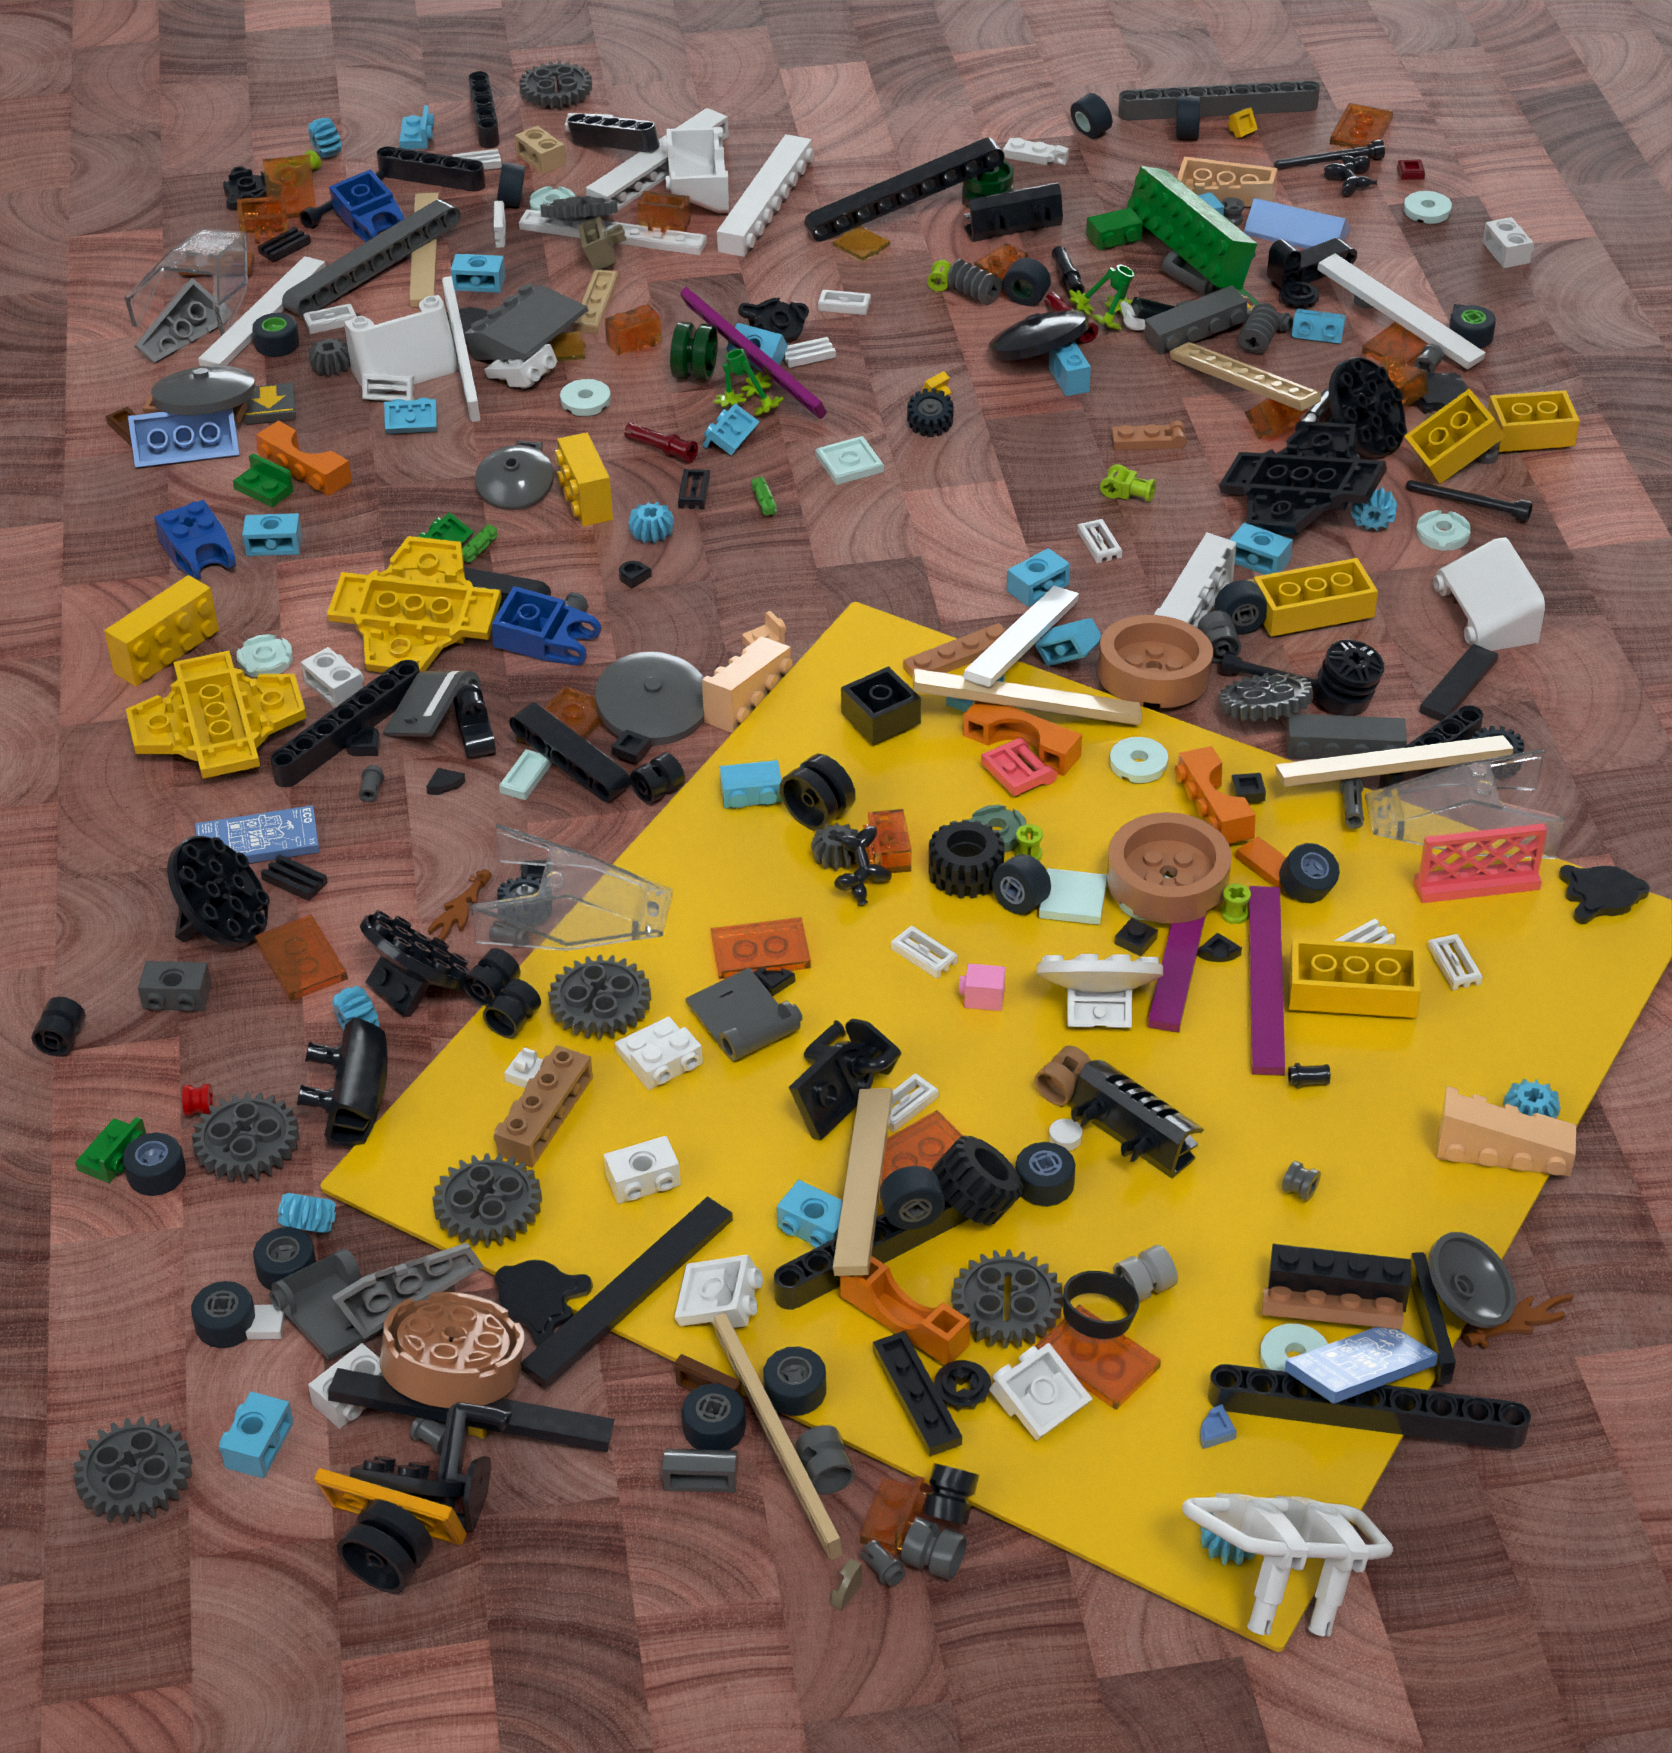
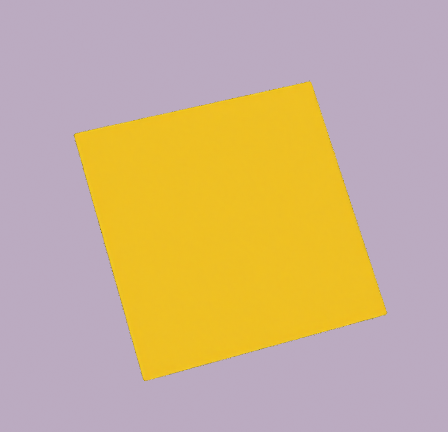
M852 602L519 966L521 974L518 979L527 982L538 992L541 998V1006L531 1018L527 1019L526 1024L513 1038H504L496 1034L483 1019V1011L486 1006H482L374 1124L366 1142L355 1145L321 1182V1190L323 1193L441 1250L468 1243L483 1265L480 1269L493 1275L503 1266H514L528 1260H544L568 1275L586 1274L590 1276L593 1288L587 1295L568 1300L567 1305L571 1307L574 1314L708 1196L731 1211L733 1221L619 1322L611 1332L673 1362L683 1354L738 1380L716 1336L715 1327L712 1322L680 1326L674 1317L687 1264L749 1255L755 1266L761 1270L763 1276L762 1287L756 1288L754 1294L757 1301V1313L750 1316L748 1326L733 1329L763 1388V1368L766 1361L776 1351L783 1348L800 1346L810 1349L821 1357L826 1367L827 1393L822 1404L814 1411L804 1415H783L810 1428L821 1425L836 1427L845 1445L930 1485L929 1480L934 1463L978 1474L979 1479L975 1495L968 1497L967 1500L972 1506L1275 1652H1281L1285 1649L1316 1593L1325 1559L1307 1558L1303 1570H1295L1291 1567L1282 1603L1277 1606L1271 1634H1256L1250 1631L1247 1625L1250 1621L1256 1599L1254 1592L1264 1556L1256 1554L1253 1560L1243 1558L1240 1566L1234 1560H1229L1223 1565L1222 1557L1220 1556L1210 1559L1208 1549L1202 1548L1201 1526L1187 1518L1182 1511L1184 1501L1190 1498L1215 1497L1216 1493L1232 1495L1237 1493L1264 1498H1275L1276 1495L1298 1496L1323 1503L1347 1505L1362 1511L1404 1435L1226 1412L1237 1431L1236 1439L1205 1449L1202 1448L1200 1442L1201 1426L1209 1411L1214 1408L1208 1400L1210 1375L1216 1366L1231 1364L1263 1369L1260 1363L1261 1343L1269 1331L1274 1327L1284 1324H1302L1311 1327L1324 1336L1328 1344L1375 1328L1373 1326L1262 1315L1264 1288L1268 1289L1272 1244L1411 1259V1253L1424 1252L1428 1262L1430 1249L1436 1240L1450 1232H1463L1483 1241L1503 1260L1551 1174L1437 1159L1438 1133L1446 1086L1458 1089L1459 1095L1469 1098L1473 1094L1486 1097V1103L1504 1108V1097L1507 1095L1512 1083L1520 1084L1523 1078L1530 1083L1538 1079L1539 1084L1545 1085L1550 1083L1551 1091L1558 1092L1559 1106L1561 1108L1557 1119L1575 1124L1577 1128L1672 959V900L1649 892L1645 899L1632 905L1631 911L1616 916H1598L1587 924H1579L1574 919V911L1580 902L1567 900L1566 891L1569 885L1560 879L1559 872L1563 865L1583 867L1543 853L1539 869V876L1542 880L1540 890L1421 903L1414 885V876L1420 870L1424 838L1481 830L1363 787L1361 793L1364 816L1363 825L1356 829L1349 828L1345 824L1344 797L1340 791L1341 780L1284 787L1276 775V764L1294 761L1140 706L1142 713L1140 725L1014 707L1082 734L1081 757L1065 776L1058 774L1052 784L1045 785L1043 783L1016 796H1013L981 764V754L1013 740H1002L987 746L963 736L965 712L947 706L945 696L916 692L921 697V724L872 745L841 713V687L889 666L913 689V679L903 669V659L957 638L862 603ZM1016 661L1004 673V682L1119 699L1108 693L1020 661ZM972 663L960 667L958 669L952 670L950 672H947L946 674L963 676L965 673V669ZM1130 737L1153 739L1162 744L1167 750L1168 767L1159 779L1148 783L1129 782V778L1124 776L1121 779L1115 775L1110 767V752L1113 746L1120 740ZM1029 745V749L1039 758L1037 751ZM1212 746L1223 763L1222 786L1216 790L1225 795L1234 796L1231 786L1232 775L1261 773L1266 790L1265 801L1249 803L1256 814L1254 838L1259 836L1285 857L1298 845L1304 843L1318 844L1328 849L1334 855L1339 864L1340 871L1338 881L1331 891L1322 900L1314 903L1298 901L1292 898L1283 887L1280 888L1285 1047L1284 1075L1252 1074L1249 915L1248 919L1242 924L1226 922L1222 918L1221 913L1222 907L1226 902L1225 900L1219 907L1215 905L1207 911L1199 947L1216 933H1219L1242 947V952L1238 958L1226 962L1207 961L1197 956L1179 1032L1148 1027L1158 979L1132 989V1028H1105V1026L1067 1027V988L1056 985L1036 974V964L1042 962V957L1045 955L1063 956V961L1076 958L1079 954H1098V960H1105V958L1111 955L1122 954L1130 955V961H1136L1140 957H1159V963L1162 964L1172 923L1136 919L1158 930L1157 940L1142 956H1139L1115 944V935L1133 917L1127 915L1120 908L1111 895L1108 884L1106 886L1100 925L1039 918L1040 905L1028 913L1014 914L1006 910L998 902L991 889H989L988 894H978L975 898L970 896L958 898V895L955 894L950 896L946 894V890L940 891L936 888V883H932L930 880L929 841L932 839V834L935 831H939V827L942 825H950L952 821L962 822V820H970L976 810L985 806L1002 805L1012 812L1013 809L1019 811L1025 818L1026 824L1036 825L1042 830L1043 839L1040 842L1042 858L1039 861L1046 870L1051 868L1107 875L1110 842L1115 833L1129 821L1144 815L1163 812L1186 814L1205 821L1203 817L1198 815L1194 801L1188 799L1182 782L1179 783L1177 781L1175 766L1178 765L1180 752ZM817 753L827 755L836 760L851 778L855 788L856 800L850 809L837 816L829 825L834 826L837 822L840 826L850 824L851 829H857L858 833L869 826L877 827V835L874 841L865 849L870 864L884 866L890 871L892 878L883 883L867 880L864 885L867 889L866 900L868 903L858 906L859 901L854 899L852 890H839L834 885L835 879L844 873L854 874L859 868L858 864H851L849 870L840 867L837 872L834 867L824 869L822 864H817L811 850V842L816 834V830L808 829L800 824L790 814L783 801L769 805L758 804L756 806L753 804L751 807L747 805L746 807H729L726 809L723 803L719 766L778 760L782 780L792 770L799 768L806 759ZM1019 757L1033 772L1035 771L1022 757ZM1134 759V761H1137V762H1143V761H1144V760H1142V759ZM992 827L993 830L1003 829L1001 827ZM1028 833L1027 840H1030V833ZM1253 839L1229 844L1232 855L1229 885L1238 883L1248 888L1249 886L1274 887L1236 858V849ZM1498 839L1491 846L1496 849L1507 840ZM1467 843L1461 849L1467 852L1477 843ZM1447 846L1432 847V853L1437 856ZM1514 846L1504 855L1510 858L1520 849ZM1016 849L1005 852L1004 863L1015 856ZM1028 849V855H1031V849ZM1485 849L1474 858L1481 861L1490 852ZM1454 853L1445 862L1450 865L1461 856ZM1527 855L1521 861H1529L1532 858ZM1497 859L1490 865L1502 864L1503 862ZM1467 862L1461 868L1473 867V865ZM1438 865L1432 871H1441L1443 868ZM1166 871V876L1170 878L1175 877L1173 875H1170L1169 871ZM1248 902L1246 907L1248 908V913H1249V902ZM1376 919L1379 921V927L1384 926L1387 928V934L1392 933L1396 936L1395 944L1393 945L1419 946L1421 995L1417 1018L1289 1010V961L1292 938L1334 941L1365 923ZM912 925L958 955V963L954 966L950 964L949 970L946 972L941 971V976L936 979L891 949V941ZM1458 934L1483 976L1482 984L1475 986L1474 982H1471L1470 987L1463 988L1462 985H1459L1458 990L1452 991L1428 949L1429 940ZM1451 943L1448 944V945L1450 946L1451 950L1453 951V953H1455L1456 956L1458 957V959H1459V964L1461 965L1463 971L1465 972V974H1468L1466 968L1464 967L1462 961L1460 960L1459 956L1457 955V953H1456L1455 949L1453 948L1452 944H1451ZM929 950L930 953L934 954L935 956H937L938 958H940V959L942 960L941 957H939L938 955H936L935 953H933V952H931V951ZM598 955H602L603 961H608L610 956L614 955L615 962L617 963L626 958L627 966L634 963L637 964V971L643 970L645 979H649L651 1000L649 1001L650 1009L645 1010V1018H637L636 1027L627 1024L626 1033L616 1029L615 1037H611L608 1032H604L602 1038L599 1039L597 1033L592 1032L589 1038H585V1031L583 1030L577 1035L573 1034V1027L564 1030L562 1022L556 1023L555 1014H551L548 992H551L550 984L556 982L555 975H564V966L573 969L575 960L581 964L586 963V956H589L592 961H597ZM968 964L1006 967L1002 1011L964 1008L965 995H959L960 976H966ZM747 968H750L753 972L761 968H766V971H781V968L793 972L796 982L774 995L773 998L778 1004L788 1001L799 1008L803 1018L800 1022V1029L736 1061H731L685 1002V998ZM669 1016L680 1029L686 1027L702 1046L703 1064L648 1090L617 1054L615 1042ZM850 1019L868 1021L900 1049L901 1056L893 1071L889 1075L874 1073L870 1089L892 1088L893 1091L916 1073L939 1090V1097L895 1132L889 1129L881 1184L888 1175L903 1167L922 1166L932 1170L934 1165L956 1140L964 1135L973 1136L987 1142L1001 1152L1014 1168L1016 1167L1017 1156L1024 1148L1033 1143L1050 1142L1049 1129L1052 1123L1059 1119L1072 1120L1073 1097L1065 1105H1054L1039 1093L1034 1080L1036 1074L1048 1062H1051L1053 1057L1064 1046L1068 1045L1081 1049L1089 1056L1091 1061H1106L1205 1129L1202 1133L1190 1135L1198 1143V1146L1191 1150L1195 1159L1171 1179L1141 1157L1134 1162H1130L1132 1154L1123 1157L1121 1153L1122 1144L1089 1122L1081 1127V1144L1076 1149L1069 1151L1073 1155L1076 1167L1074 1189L1066 1200L1057 1205L1040 1206L1032 1204L1020 1196L995 1224L984 1225L969 1219L884 1263L889 1267L896 1283L911 1299L923 1306L935 1308L942 1302L952 1307L951 1291L954 1286V1278H959V1270L961 1268L968 1270L969 1260L979 1264L980 1254H984L988 1259L993 1258V1250H996L1000 1257H1005L1007 1250L1010 1249L1012 1256L1016 1258L1023 1251L1025 1252V1260L1029 1261L1034 1256H1037V1266L1049 1264L1048 1273H1057V1283H1062L1064 1299L1065 1284L1072 1276L1085 1271H1103L1113 1274V1266L1116 1263L1131 1256L1138 1258V1254L1141 1251L1154 1245H1161L1165 1248L1175 1264L1178 1282L1175 1286L1160 1293L1152 1290L1150 1298L1139 1302V1308L1129 1329L1121 1336L1111 1339H1097L1083 1335L1068 1324L1063 1314V1307L1061 1318L1056 1319V1327L1054 1329L1047 1327L1046 1337L1036 1333L1034 1344L1024 1338L1020 1348L1016 1345L1015 1341H1009L1008 1347L1004 1348L1002 1340H997L993 1346H990L989 1337H984L982 1340L977 1341L976 1331L970 1333V1345L954 1361L967 1360L981 1365L990 1376L991 1386L995 1382L992 1376L1007 1364L1014 1368L1021 1363L1018 1358L1028 1349L1036 1346L1039 1350L1047 1343H1050L1093 1398L1089 1404L1038 1441L1033 1438L1016 1414L1012 1417L1008 1415L990 1391L986 1402L977 1403L975 1409L970 1406H964L959 1411L955 1405L946 1406L962 1435V1445L929 1456L873 1352L874 1341L897 1333L842 1298L840 1286L793 1310L781 1308L775 1301L774 1273L776 1269L815 1249L810 1243L796 1236H790L778 1228L777 1205L798 1180L840 1200H843L857 1106L822 1140L813 1139L788 1088L813 1064L807 1062L804 1058L806 1048L827 1028L833 1025L835 1020H838L844 1029ZM847 1032L846 1036H840L830 1046L841 1041H850ZM558 1045L591 1056L593 1079L533 1168L526 1166L527 1171L534 1170L535 1179H539L542 1202H540L541 1212L535 1213L536 1222H526L527 1232L517 1229L515 1231L516 1239H512L508 1235L503 1236V1244H500L497 1239H492L489 1247H486L484 1240H479L476 1246H472L471 1238H467L463 1243H460L458 1234L449 1237L447 1228L441 1229L439 1220L435 1218L432 1197L435 1196L434 1187L440 1185V1176L449 1177V1167L457 1170L460 1169V1160L470 1164L472 1163L471 1158L473 1155L479 1161L484 1159L485 1153H489L491 1160H495L498 1156L496 1141H494L495 1129L499 1123L504 1122L509 1115L513 1102L519 1100L525 1091V1088L505 1081L504 1072L518 1053L522 1052L525 1047L536 1051L537 1057L544 1059ZM1295 1063H1300L1301 1066L1328 1064L1331 1074L1330 1084L1302 1085L1300 1089H1297L1295 1086L1289 1085L1288 1067L1294 1066ZM918 1085V1086L915 1087L913 1090H911L908 1094L910 1095L912 1092H914V1091H915L916 1089H918L920 1086ZM900 1100L892 1105V1108L900 1103ZM1081 1119V1120H1078V1121H1076V1122L1081 1125L1082 1119ZM667 1136L679 1162L681 1185L667 1191H660L640 1197L637 1200L618 1204L606 1178L603 1154ZM1293 1161L1302 1163L1304 1168L1308 1170L1314 1168L1321 1171L1318 1186L1309 1201L1300 1199L1299 1194L1295 1192L1287 1193L1282 1191L1285 1174ZM880 1196L877 1217L884 1214ZM1006 1276L1004 1280L1003 1320L1009 1321L1011 1277ZM1410 1285L1406 1312H1403L1401 1331L1428 1347ZM1086 1293L1078 1295L1070 1301L1077 1311L1095 1320L1117 1321L1128 1316L1126 1310L1119 1302L1106 1295ZM1437 1295L1453 1349L1467 1322L1454 1315ZM912 1344L935 1385L936 1374L944 1364ZM1291 1351L1288 1352L1286 1355L1289 1358H1292L1300 1355L1301 1353ZM1430 1367L1385 1385L1430 1390L1436 1380L1434 1368ZM965 1382L963 1385L957 1384L956 1392L963 1388L969 1390V1382ZM742 1388V1395L746 1396V1394H745V1392H744V1390H743V1388Z

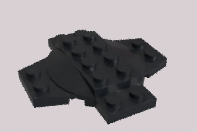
M1306 422L1286 440L1287 447L1282 451L1275 453L1273 449H1270L1265 453L1239 452L1220 482L1219 487L1223 494L1246 496L1247 503H1249L1247 524L1272 533L1298 535L1324 511L1330 509L1345 510L1349 503L1368 504L1387 471L1385 461L1363 460L1356 454L1358 435L1356 424Z

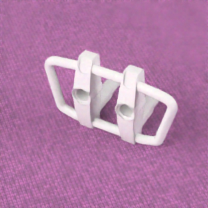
M1216 1493L1215 1497L1190 1498L1184 1501L1182 1505L1184 1515L1190 1520L1243 1551L1264 1556L1254 1592L1256 1599L1250 1621L1247 1625L1250 1631L1259 1635H1264V1633L1266 1635L1271 1634L1277 1606L1282 1603L1291 1567L1295 1570H1303L1307 1558L1325 1559L1315 1593L1317 1600L1308 1630L1319 1636L1325 1637L1326 1635L1330 1637L1338 1606H1341L1343 1603L1352 1569L1355 1572H1363L1367 1560L1387 1558L1393 1552L1392 1544L1370 1518L1361 1510L1347 1505L1323 1503L1298 1496L1276 1495L1275 1498H1264L1233 1493V1495ZM1349 1522L1354 1523L1372 1544H1365Z

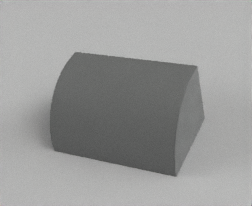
M666 1448L662 1468L664 1491L736 1493L738 1450Z

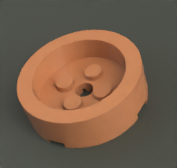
M1139 615L1124 618L1110 625L1101 636L1097 664L1098 679L1108 692L1121 700L1140 702V706H1143V702L1159 703L1160 708L1182 706L1198 699L1207 690L1212 666L1213 647L1208 637L1201 630L1176 618L1160 615Z
M1170 812L1144 815L1123 825L1110 842L1107 870L1108 888L1119 905L1125 904L1133 910V915L1145 920L1159 923L1194 921L1206 916V911L1215 905L1219 907L1224 901L1223 892L1225 887L1229 885L1231 849L1225 837L1215 827L1199 818ZM1166 871H1169V874L1175 877L1165 878L1162 875H1165Z
M456 1292L429 1293V1299L415 1302L412 1298H409L396 1305L388 1313L384 1321L379 1361L381 1373L386 1381L399 1393L423 1404L442 1408H450L457 1402L487 1405L506 1396L517 1384L524 1345V1331L519 1322L514 1323L508 1317V1310L478 1296Z

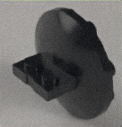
M1352 357L1338 364L1333 370L1329 381L1328 393L1332 415L1325 420V423L1356 424L1358 432L1356 450L1367 457L1382 458L1394 453L1400 447L1404 436L1407 434L1402 391L1395 387L1385 367H1379L1366 358Z
M206 836L189 837L172 850L168 859L167 875L173 897L179 906V916L175 931L177 939L186 942L194 935L202 933L221 945L243 947L251 944L263 934L267 926L270 899L263 890L258 877L249 866L248 858L243 853L236 852L224 844L218 837L210 838Z
M376 910L374 914L366 915L359 925L360 929L371 946L381 956L365 982L377 993L386 997L388 1002L403 1015L412 1016L430 985L439 988L464 990L463 978L470 971L466 967L469 961L457 953H450L448 951L450 946L445 941L437 937H433L431 940L410 928L412 924L406 919L395 916L393 920L389 915L380 910Z

